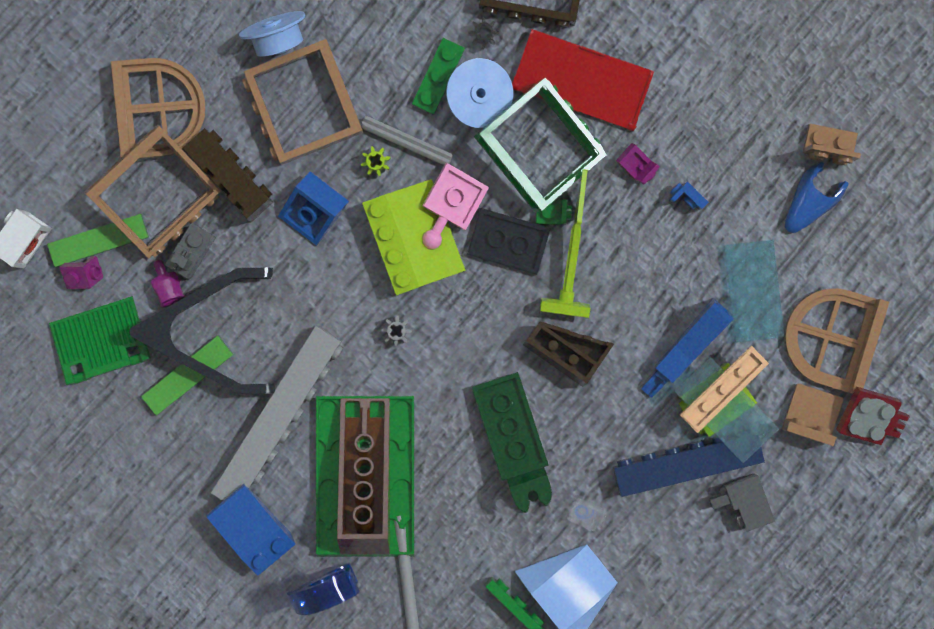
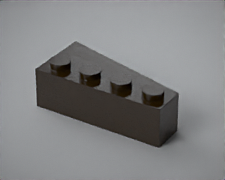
M204 128L183 149L205 173L210 175L211 180L227 194V198L239 210H242L243 216L253 222L273 203L270 198L273 194L264 184L259 186L253 180L256 175L248 166L242 168L238 164L237 160L240 159L231 148L226 150L220 144L223 139L214 130L209 132Z

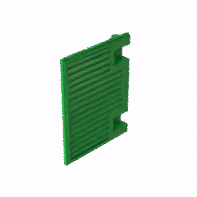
M133 296L49 323L66 385L78 384L93 377L127 366L140 364L151 359L148 346L130 335V329L141 323ZM138 345L140 353L129 356L127 349ZM82 363L84 371L73 374L71 367Z

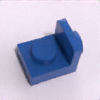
M679 182L669 192L672 195L669 199L671 203H674L683 194L685 196L683 201L693 210L695 208L701 210L709 203L689 182H686L684 185Z

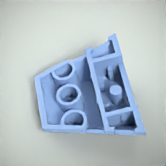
M587 544L547 560L539 561L528 567L515 570L528 591L559 629H588L617 584V581Z

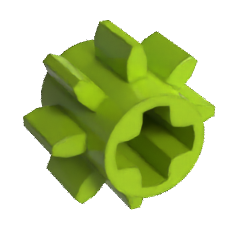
M371 146V153H362L366 158V162H363L361 166L369 167L367 172L369 176L374 171L381 177V170L383 168L385 170L390 169L385 164L386 161L391 160V157L383 156L384 148L377 152ZM380 156L382 165H376L374 168L371 167L372 162L370 159Z

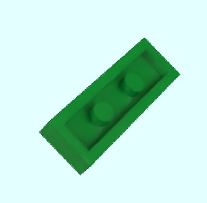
M445 38L442 39L412 102L413 106L432 115L435 114L447 89L448 80L457 68L465 51L464 47Z
M491 577L485 583L486 588L528 629H544L542 625L545 622L535 612L531 615L525 609L527 604L518 595L515 597L507 592L510 588L503 580L499 578L496 581Z

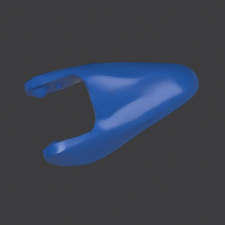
M822 161L810 167L803 174L785 220V229L790 233H796L804 229L832 209L841 200L849 183L847 181L840 182L833 196L827 197L815 188L813 179L817 176L818 172L824 170V163Z

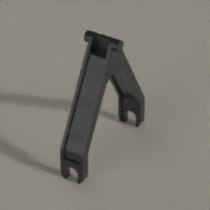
M236 268L133 326L130 329V335L134 339L238 394L274 393V384H240L177 350L172 343L170 334L172 322L178 314L239 279H272L273 268Z

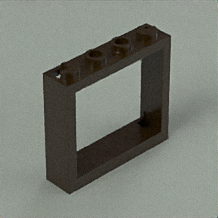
M480 0L479 9H483L484 13H490V15H497L500 12L506 13L507 17L511 19L521 20L522 17H528L534 23L545 24L546 21L555 22L557 27L569 28L570 25L575 26L580 0H572L570 13L499 0Z

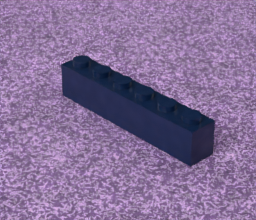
M747 429L736 432V437L728 439L727 435L712 438L713 442L703 444V441H697L688 444L689 448L680 450L679 447L665 449V454L656 456L655 452L641 455L642 460L633 462L631 458L617 461L618 465L613 466L619 495L625 497L765 463L759 435L755 432L751 433V430Z

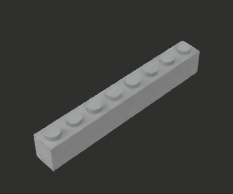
M315 326L211 494L224 501L243 484L249 489L253 483L259 484L265 472L261 471L266 462L271 464L278 453L274 449L279 442L284 443L291 432L288 430L291 422L297 423L304 412L301 406L305 400L310 402L317 391L314 386L318 379L323 381L330 369L326 366L331 358L336 360L343 349L340 347L341 340L319 326Z

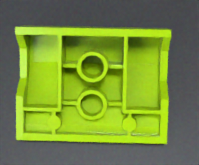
M432 179L362 203L396 296L466 271L448 222L441 233L442 242L438 248L428 249L423 244L422 238L424 233L432 230L439 218L438 215L422 206L434 185Z

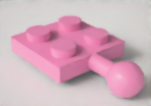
M445 163L422 205L439 216L433 229L428 230L423 235L422 240L425 247L436 249L441 245V233L448 221L462 230H466L489 187L452 165Z

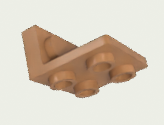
M808 124L803 153L809 154V159L823 161V159L829 158L833 159L834 164L847 166V163L852 164L853 161L861 157V153L854 152L858 133Z
M799 383L796 384L782 429L834 446L837 437L832 436L843 398Z

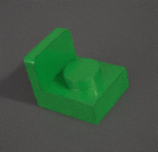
M567 199L554 200L543 211L536 212V224L566 225V221L571 220L572 205H567Z

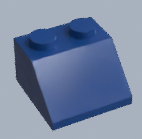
M309 172L296 185L278 217L317 246L339 218L349 201L312 172Z

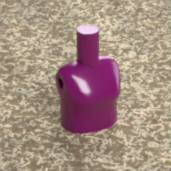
M162 260L154 262L153 265L157 277L151 280V285L158 297L160 306L169 307L185 298L177 273L174 271L166 272Z

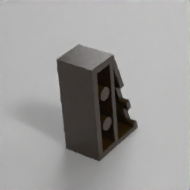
M541 321L534 327L523 343V346L582 387L590 381L614 345L611 342H604L591 336L581 335Z

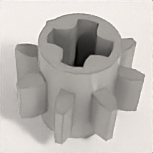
M396 316L395 322L386 319L389 326L388 328L381 329V331L388 333L385 341L393 339L395 346L398 345V340L400 339L407 343L408 340L405 335L406 333H412V330L405 327L409 321L406 320L401 323L399 322V316ZM392 325H401L403 327L401 330L403 335L401 337L398 335L393 337L391 335L393 331Z

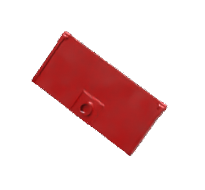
M531 29L512 86L513 90L525 93L539 80L546 78L553 86L556 85L557 93L563 100H567L572 105L573 110L634 132L637 128L638 116L654 71ZM539 92L534 95L535 97L543 99Z

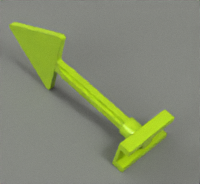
M586 169L582 170L574 214L575 222L570 235L563 289L560 290L559 299L541 298L540 311L587 318L590 316V304L574 302L575 292L573 291L588 172Z

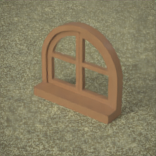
M161 58L111 61L120 157L122 158L136 145L133 114L160 112L162 129L168 134L165 111L193 109L188 127L178 138L173 140L183 150V147L199 133L205 117L204 95L195 77L183 66ZM156 71L159 103L132 105L128 73ZM161 72L170 74L182 82L188 90L191 100L164 102ZM165 143L155 144L139 159L164 157L175 153Z
M837 288L816 291L806 296L791 311L785 326L784 343L791 363L800 374L815 383L850 394L854 393L856 386L864 388L890 302ZM827 301H835L826 330L801 323L806 313L816 305ZM840 302L866 309L857 340L832 332ZM798 331L823 338L815 368L801 354L798 345ZM828 341L854 348L845 379L820 371Z

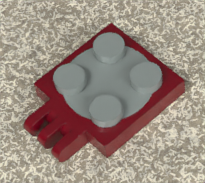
M856 386L836 430L843 435L882 445L886 435L900 438L902 433L895 428L904 430L906 424L899 421V419L908 421L910 416L899 411L902 402L898 398Z

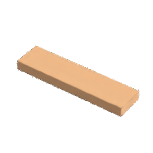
M749 346L680 416L698 433L769 363L753 346Z

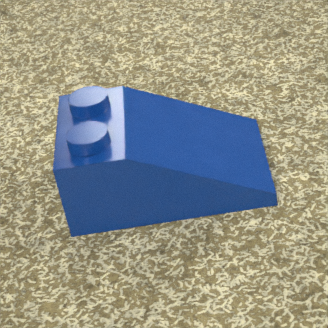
M245 484L206 515L237 555L257 576L296 545L291 532Z

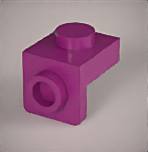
M633 143L616 160L634 180L643 185L655 176L656 171L660 167Z
M96 256L90 257L85 262L64 263L59 267L67 289H91L103 278L102 269Z

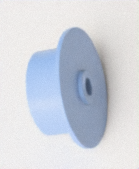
M302 11L276 15L245 28L239 33V37L241 39H251L257 56L281 54L303 41L298 23L306 15Z
M483 58L471 59L460 64L451 74L446 89L447 102L451 112L459 121L470 127L484 128L512 104V82L507 72L494 61Z

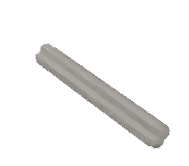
M365 116L362 121V129L442 165H445V163L450 164L452 160L451 153L371 117Z

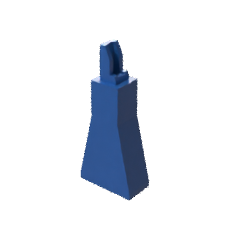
M712 298L673 346L658 361L656 372L641 389L652 398L669 380L673 383L734 319L732 314Z

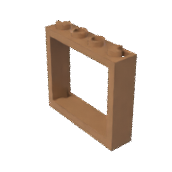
M327 39L244 71L246 78L242 79L247 93L252 91L255 101L251 102L256 116L261 114L264 124L260 126L265 138L270 137L273 146L269 149L274 161L279 160L280 164L284 165L364 133ZM321 51L350 128L284 153L255 77Z
M158 124L85 191L86 195L148 259L152 255L156 257L159 253H162L166 248L164 244L170 238L172 240L178 238L184 231L182 227L188 222L190 224L195 222L201 216L199 211L206 205L208 207L212 206L219 198L217 194L221 192ZM159 139H162L208 189L155 239L146 245L99 195Z

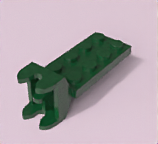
M516 372L473 386L472 390L502 481L507 480L514 503L519 510L525 513L528 512L530 501L535 502L538 498L541 503L548 506L552 498V489L544 467L549 466L519 373Z

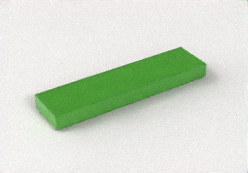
M142 214L123 219L141 240L149 238ZM110 223L48 243L47 245L54 267H59L64 263H72L133 242L114 223Z
M217 336L191 357L215 370L234 354L220 336ZM181 364L141 397L157 416L206 376Z

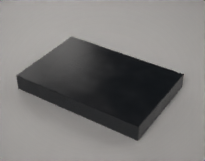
M480 208L467 255L537 275L551 228Z

